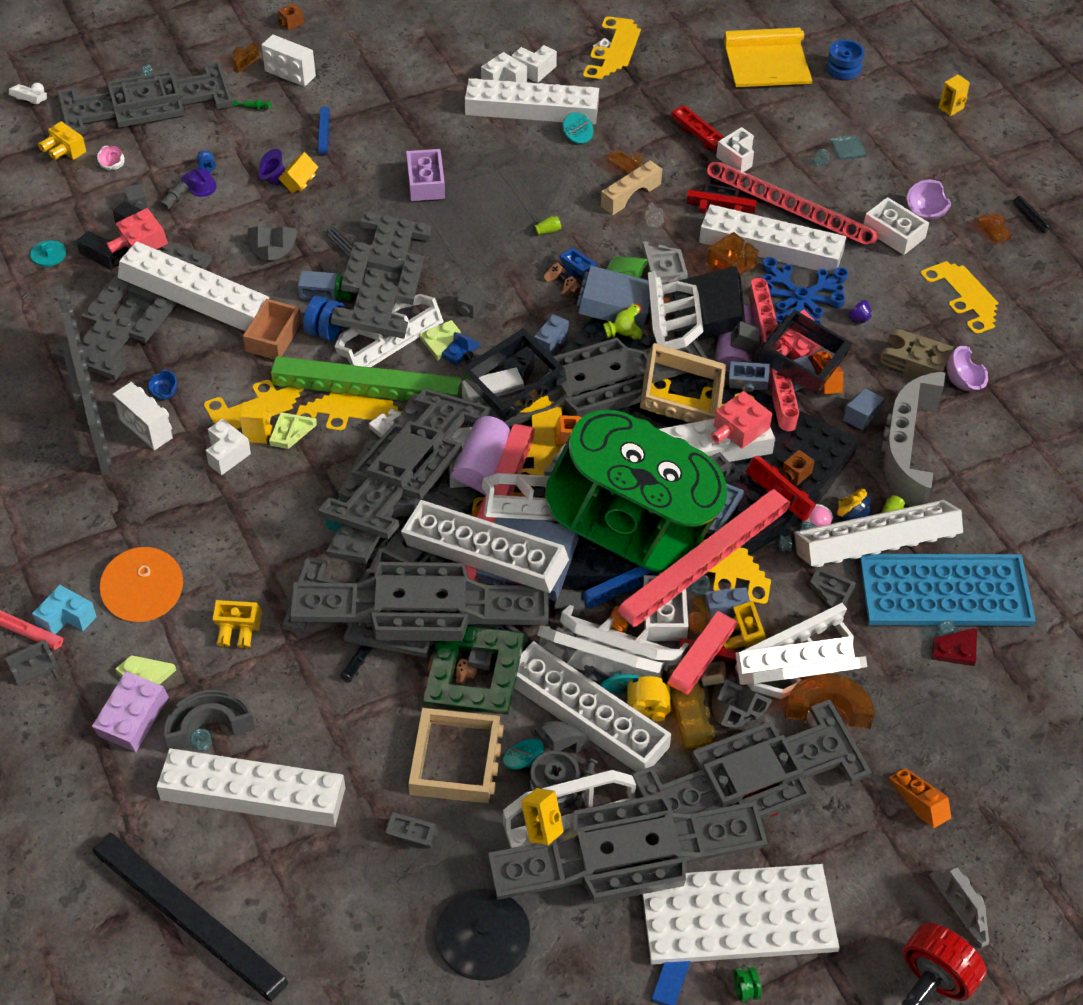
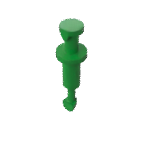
M261 99L245 101L244 103L233 101L234 106L242 105L247 108H257V110H261L262 107L271 109L272 106L271 101L262 102Z

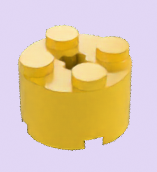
M654 676L639 677L638 681L634 683L631 680L627 684V704L647 718H652L653 721H663L670 712V686L668 682L667 684L663 683L662 678Z

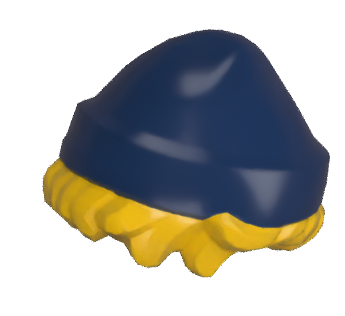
M859 489L850 494L849 497H843V501H838L837 514L842 521L869 516L871 500L866 490Z

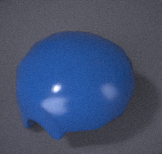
M165 369L161 370L159 374H153L148 383L149 393L156 399L166 400L171 398L177 391L176 376L173 372Z

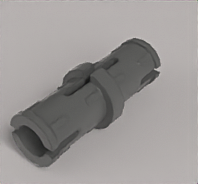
M180 181L172 190H169L167 196L159 203L161 209L168 211L175 202L180 200L182 194L188 190V186Z

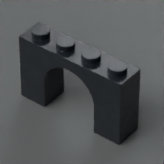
M123 201L112 211L115 223L142 210ZM89 230L76 240L80 254L110 270L119 265V261L129 251L128 247L125 246L111 253L106 243L114 239L102 238Z

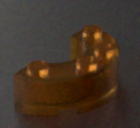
M833 673L811 675L797 683L789 695L784 718L806 721L811 706L830 699L834 707L845 714L849 726L871 729L875 716L872 700L858 683L846 676Z

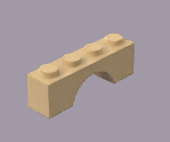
M648 161L601 191V208L614 215L625 208L630 196L639 188L643 187L648 192L661 185L662 168L652 161Z

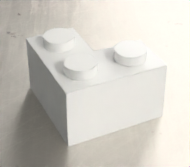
M545 45L535 53L521 47L512 54V57L526 65L527 78L538 83L556 67L557 51Z
M503 52L481 66V79L527 82V66Z
M742 127L718 141L716 157L725 164L745 172L753 164L754 151L752 150L754 135Z
M221 419L208 429L212 445L206 450L208 464L220 475L226 473L251 454L248 438L224 419Z

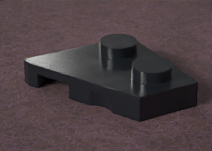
M709 175L704 192L732 197H738L740 189L722 181L720 184L713 181V177Z

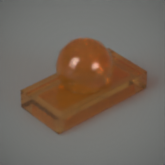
M253 42L246 48L237 47L233 50L232 64L234 72L239 73L259 58L258 44Z
M991 213L978 218L977 223L996 244L1011 239L1012 234L1004 226L1005 219L1002 215Z
M699 596L693 598L692 613L688 614V629L692 632H700L706 628L712 616L703 599Z

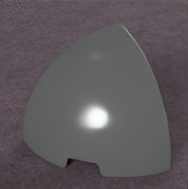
M257 226L247 228L251 249L257 257L263 260H276L284 257L292 249L297 236V229L290 227L266 228Z
M725 679V683L714 685L712 712L719 724L726 727H742L744 723L759 719L766 712L772 700Z
M548 721L532 727L534 737L543 742L544 748L549 746L552 751H561L571 746L577 754L591 747L588 737L581 730L568 723Z

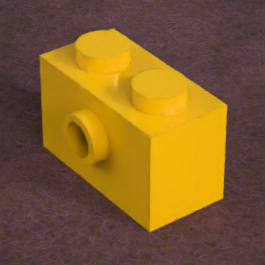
M956 75L944 82L939 109L949 116L964 109L970 82L960 75Z
M304 152L290 163L278 179L291 193L297 190L302 191L307 186L306 182L316 175L314 172L318 166Z
M243 402L240 413L243 435L251 443L267 444L268 437L273 432V426L270 425L271 413L267 410V404Z
M536 788L521 800L529 842L549 845L564 832L554 790Z

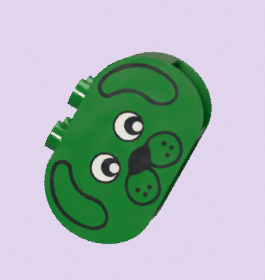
M599 410L583 416L575 424L548 478L545 498L552 516L568 530L646 569L664 572L701 543L726 503L727 485L723 473L717 464L707 454L691 446L686 440L675 438L653 427L650 422L644 419H637L627 413L615 410Z

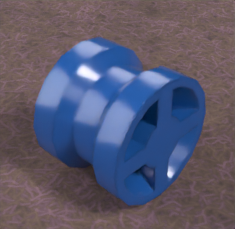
M210 151L198 153L196 159L199 169H205L208 172L213 171L216 167L213 154Z

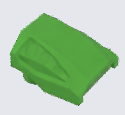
M616 256L612 258L606 270L640 278L643 268L647 265V258Z

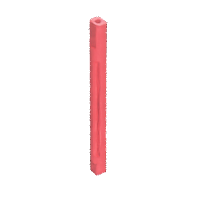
M0 610V626L35 642L46 640L49 648L53 650L62 646L63 637Z

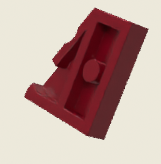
M973 628L934 638L932 660L975 666L977 629Z

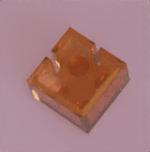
M732 232L708 248L707 264L716 271L737 266L739 274L742 276L743 272L747 273L757 266L759 250L750 243H745L743 238Z

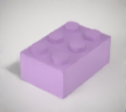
M441 150L406 151L411 201L445 199Z
M125 671L92 727L99 737L137 752L169 696L163 686Z

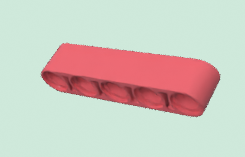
M718 611L674 670L668 685L688 695L734 631L737 621Z

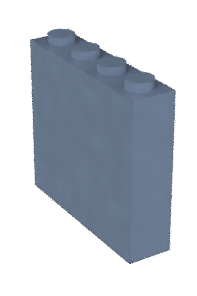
M591 266L589 272L585 271L577 306L580 307L579 314L614 323L619 312L627 310V307H630L632 303H638L642 307L641 314H637L634 320L635 324L643 330L650 303L649 280Z
M497 517L495 524L564 545L569 561L553 589L548 593L549 600L557 601L579 539L578 534L549 520ZM479 569L476 572L478 582L486 585L527 586Z

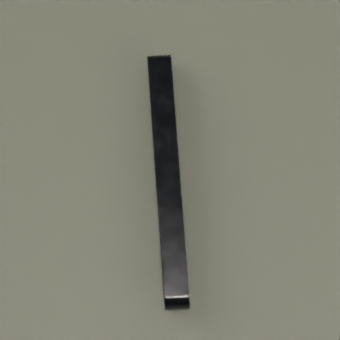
M109 832L92 848L93 853L105 865L267 1001L272 1002L288 985L287 979L277 969L114 834Z

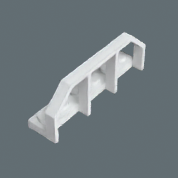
M655 271L648 272L652 325L657 344L672 349L687 347L703 333L699 294L696 285L679 281L662 285L661 278L656 276ZM676 291L694 295L664 304L663 300L665 294ZM695 306V314L669 321L665 320L666 313ZM697 323L682 338L665 342V336H668L667 331Z
M418 294L415 295L413 305L395 302L391 318L408 322L405 339L349 328L338 337L335 344L337 354L348 358L350 365L374 366L419 338L420 333L443 323L435 298ZM419 304L431 306L408 320L407 315L396 312L399 309ZM358 334L376 339V341L353 354L351 349L344 347L347 341Z
M495 473L484 477L482 489L487 494L484 515L486 517L556 521L548 509L546 498L533 497L534 490L531 487H546L549 476ZM494 485H516L526 497L494 495Z
M843 603L838 604L743 651L793 645L798 641L802 643L813 642L810 638L811 635L815 633L820 634L831 625L838 630L842 637L851 636L853 644L854 636L842 622L847 608ZM834 672L811 675L803 680L799 677L791 678L789 680L793 685L785 689L761 683L747 685L751 691L782 699Z
M569 605L562 611L560 622L563 624L562 629L564 631L566 628H569L577 634V638L586 637L589 638L590 642L612 649H625V653L658 662L664 661L666 662L665 671L673 673L687 653L689 643H684L680 649H671L647 641L649 630L645 629L638 637H634L611 629L612 618H608L602 625H598L571 616L574 608L572 605Z
M540 625L537 634L541 637L539 645L543 648L550 640L577 649L567 663L571 667L584 671L585 665L594 666L613 677L612 673L620 670L621 674L662 678L666 664L664 661L658 662L625 653V649H612L590 642L589 638L586 637L577 638L555 631L547 625Z
M851 636L735 653L740 685L867 667L866 656L854 657Z
M614 770L542 788L554 790L556 797L585 790L584 804L586 808L593 807L594 787L613 782L627 786V795L629 797L616 802L636 799V784L633 776ZM532 791L524 793L503 810V826L510 848L536 844L529 842L526 826L511 829V819L523 811L521 800ZM574 813L561 816L564 832L556 839L573 833Z

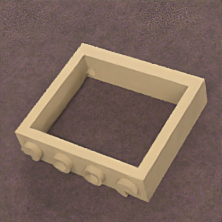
M653 343L647 357L640 408L690 423L714 419L716 410L722 404L726 364ZM654 363L713 379L710 412L650 395Z
M422 708L409 778V795L489 804L490 794L494 795L495 782H492V779L498 773V763L495 762V759L500 757L501 744L498 743V739L503 738L504 725H500V716ZM431 724L491 730L483 786L421 779Z

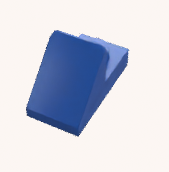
M574 248L560 255V260L570 277L577 278L580 275L584 277L585 271L589 272L591 266L597 267L596 262Z
M454 332V342L442 352V358L457 366L464 360L463 354L467 351L473 352L480 346V343L466 334Z

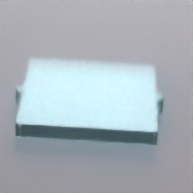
M858 135L831 139L839 160H854V158L866 157V152Z

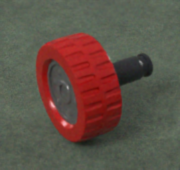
M935 923L920 925L903 948L904 960L919 980L907 994V998L902 1001V1005H925L935 991L956 1001L969 999L986 976V966L983 959L966 940L950 929Z

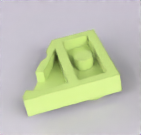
M450 320L420 333V339L436 360L439 361L442 358V352L454 342V332L461 333V331Z
M281 412L269 440L270 446L289 449L317 425L316 418Z
M131 655L116 668V672L122 677L125 671L160 685L176 671V667L171 663Z

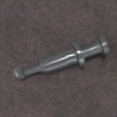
M589 758L586 762L587 769L581 772L582 777L595 775L593 769L594 766H597L598 762L595 759ZM585 790L579 791V801L575 802V807L578 809L583 805Z

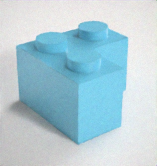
M59 585L32 613L36 626L54 634H57L66 623L84 631L97 617L92 602L62 585Z

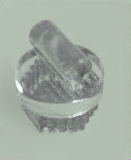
M651 202L648 204L649 209L645 212V219L651 228H659L664 223V210L657 208Z

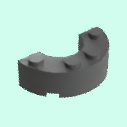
M205 690L189 695L176 705V709L172 714H169L166 720L164 734L168 750L170 748L179 750L191 747V738L194 732L200 726L207 723L218 722L225 724L232 730L234 735L255 730L251 710L241 698L229 695L227 691Z

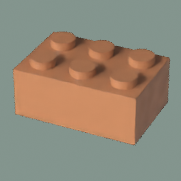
M266 299L243 335L245 351L271 359H276V356L282 357L302 324L300 307Z

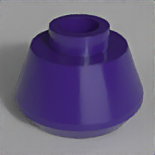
M862 300L848 313L849 319L857 323L861 321L865 323L872 317L870 314L872 309L867 300Z

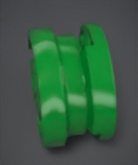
M337 274L335 298L337 300L342 298L351 300L353 292L341 290L344 276L342 277L341 274Z
M747 966V969L744 970L742 968L734 969V984L739 1001L743 1003L748 1002L751 998L753 1000L761 999V984L755 966Z

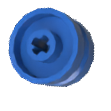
M844 39L832 43L829 47V58L826 65L828 73L842 80L854 79L859 76L865 54L862 45L855 41Z
M320 296L313 297L305 312L304 332L310 336H320L321 339L327 341L336 339L342 326L331 324V319L335 307L344 308L342 302L328 301L327 298Z

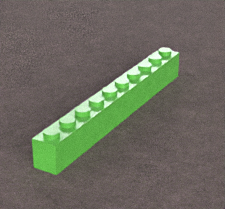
M276 356L271 371L272 382L275 386L390 400L409 401L413 393L420 394L424 388L460 398L462 391L461 378L279 356Z

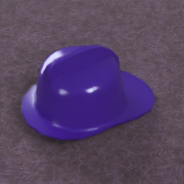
M272 149L260 161L259 178L279 185L280 180L278 178L285 171V167L282 163V152L279 149Z
M194 168L181 178V182H184L188 189L197 196H208L216 190V182L213 180L210 172L205 169Z

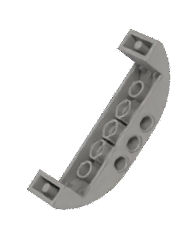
M944 372L923 375L905 385L895 400L892 414H888L886 425H889V427L885 426L883 438L886 441L883 440L881 452H884V475L892 491L910 507L928 502L933 480V473L909 469L917 408L937 412L944 387Z

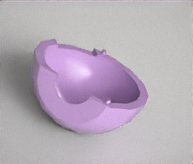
M922 180L914 184L908 191L907 204L910 211L926 221L936 220L944 216L951 207V202L949 198L946 199L943 185L940 181Z
M959 346L950 354L946 365L950 381L957 388L964 391L983 389L988 382L987 369L983 364L976 365L971 361L970 356L973 352L970 350V347Z

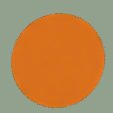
M151 547L133 548L119 554L107 565L100 581V594L107 609L115 616L131 622L150 621L164 615L176 604L183 588L182 571L175 559L168 553ZM143 565L148 566L151 570L150 575L147 577H141L138 574V569ZM142 568L140 570V573L145 574L147 573L148 569Z

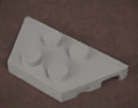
M643 242L645 258H647L649 272L655 271L656 276L661 278L662 285L687 279L688 273L681 249L668 248L663 245L653 247L649 246V242Z
M958 867L940 869L930 873L929 876L980 948L989 945L984 900L971 887L968 877L962 874Z

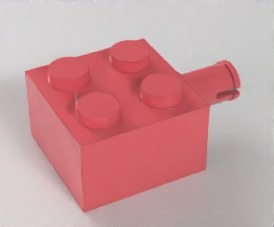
M146 208L115 223L120 237L106 243L110 252L114 253L125 246L130 249L136 241L154 249L168 244L164 229L150 210Z
M804 309L800 312L814 320ZM791 328L781 339L785 356L788 355L792 360L805 355L809 358L822 347Z
M743 391L716 410L714 427L717 430L712 432L710 437L716 444H719L728 437L743 449L770 429L772 413Z

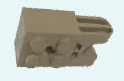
M895 329L889 336V342L892 347L897 349L885 348L881 352L880 362L884 366L904 372L903 375L916 379L930 373H945L949 356L954 347L901 329Z

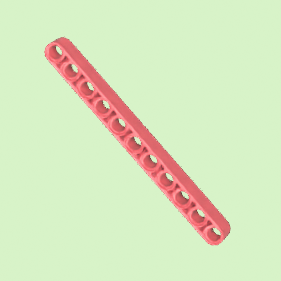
M712 162L708 165L707 172L711 177L862 244H874L878 240V232L873 228L727 164ZM716 166L720 168L718 174L715 173ZM733 172L734 179L731 181L729 176ZM746 179L749 180L748 187L744 185ZM761 185L764 186V192L762 194L759 192V187ZM775 192L779 193L777 201L774 199ZM791 198H793L795 202L793 207H790L789 201ZM806 205L810 207V211L807 214L804 212ZM823 211L825 218L821 221L819 215ZM837 218L840 219L841 222L838 228L835 226V220ZM852 225L856 227V232L854 234H851L850 227ZM867 232H870L872 235L870 241L866 240Z
M754 278L750 285L749 301L755 326L760 329L761 347L762 343L766 342L770 333H774L778 324L766 280ZM780 340L774 349L785 355L782 340ZM769 367V386L779 427L785 431H793L797 425L799 408L792 380Z
M519 424L513 425L496 473H521L534 439V427ZM494 485V495L512 496L516 485ZM486 494L477 518L495 523L497 517H486L484 515ZM465 565L468 578L478 582L477 569Z
M775 489L771 490L620 605L618 614L633 627L639 625L784 514L790 506V501Z

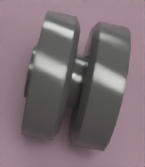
M557 750L547 751L539 755L532 763L530 771L531 791H534L536 788L542 789L579 779L578 763L569 754ZM578 792L557 797L559 808H564L571 804L577 797Z

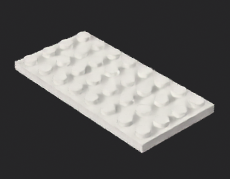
M823 864L686 873V881L682 887L642 894L651 964L839 951Z

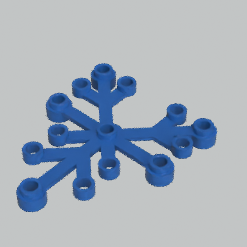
M767 257L763 260L762 268L768 274L763 275L762 279L766 280L770 296L789 298L778 302L776 305V311L782 313L776 315L777 324L782 322L785 315L789 316L794 309L799 312L804 309L817 323L822 325V322L818 319L823 316V308L817 306L813 301L830 303L834 308H841L844 305V286L842 284L835 285L834 283H844L847 280L848 270L846 268L837 267L834 270L833 276L828 279L827 270H818V284L807 289L805 287H797L789 280L793 270L791 265H783L782 271L777 269V260L775 258ZM772 283L784 284L790 291L774 289ZM820 290L833 291L831 297L815 294ZM797 303L796 307L787 311V307ZM804 304L812 310V314L804 308Z

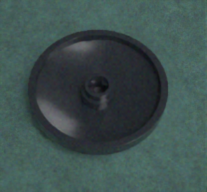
M489 889L469 891L453 899L441 913L436 928L437 947L446 965L460 976L478 981L497 979L512 972L524 959L530 943L529 921L523 908L513 898L497 900L495 890Z

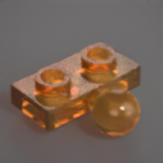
M621 150L611 152L608 157L609 160L614 162V165L624 169L627 174L641 167L644 162V158L640 153H635L630 157Z

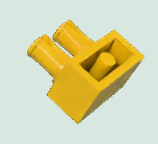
M62 121L49 128V137L38 143L40 150L43 152L49 150V155L54 160L64 154L74 160L86 153L83 136Z
M216 600L213 621L219 628L216 645L219 647H224V645L225 647H230L232 630L240 629L237 647L244 648L245 646L246 649H249L251 647L252 631L260 630L262 610L256 602Z
M750 601L733 607L736 614L733 619L737 621L734 631L739 630L740 634L728 638L724 647L730 650L742 647L749 648L766 640L754 602Z

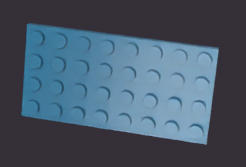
M865 554L859 558L868 625L1034 626L1036 622L1022 554Z

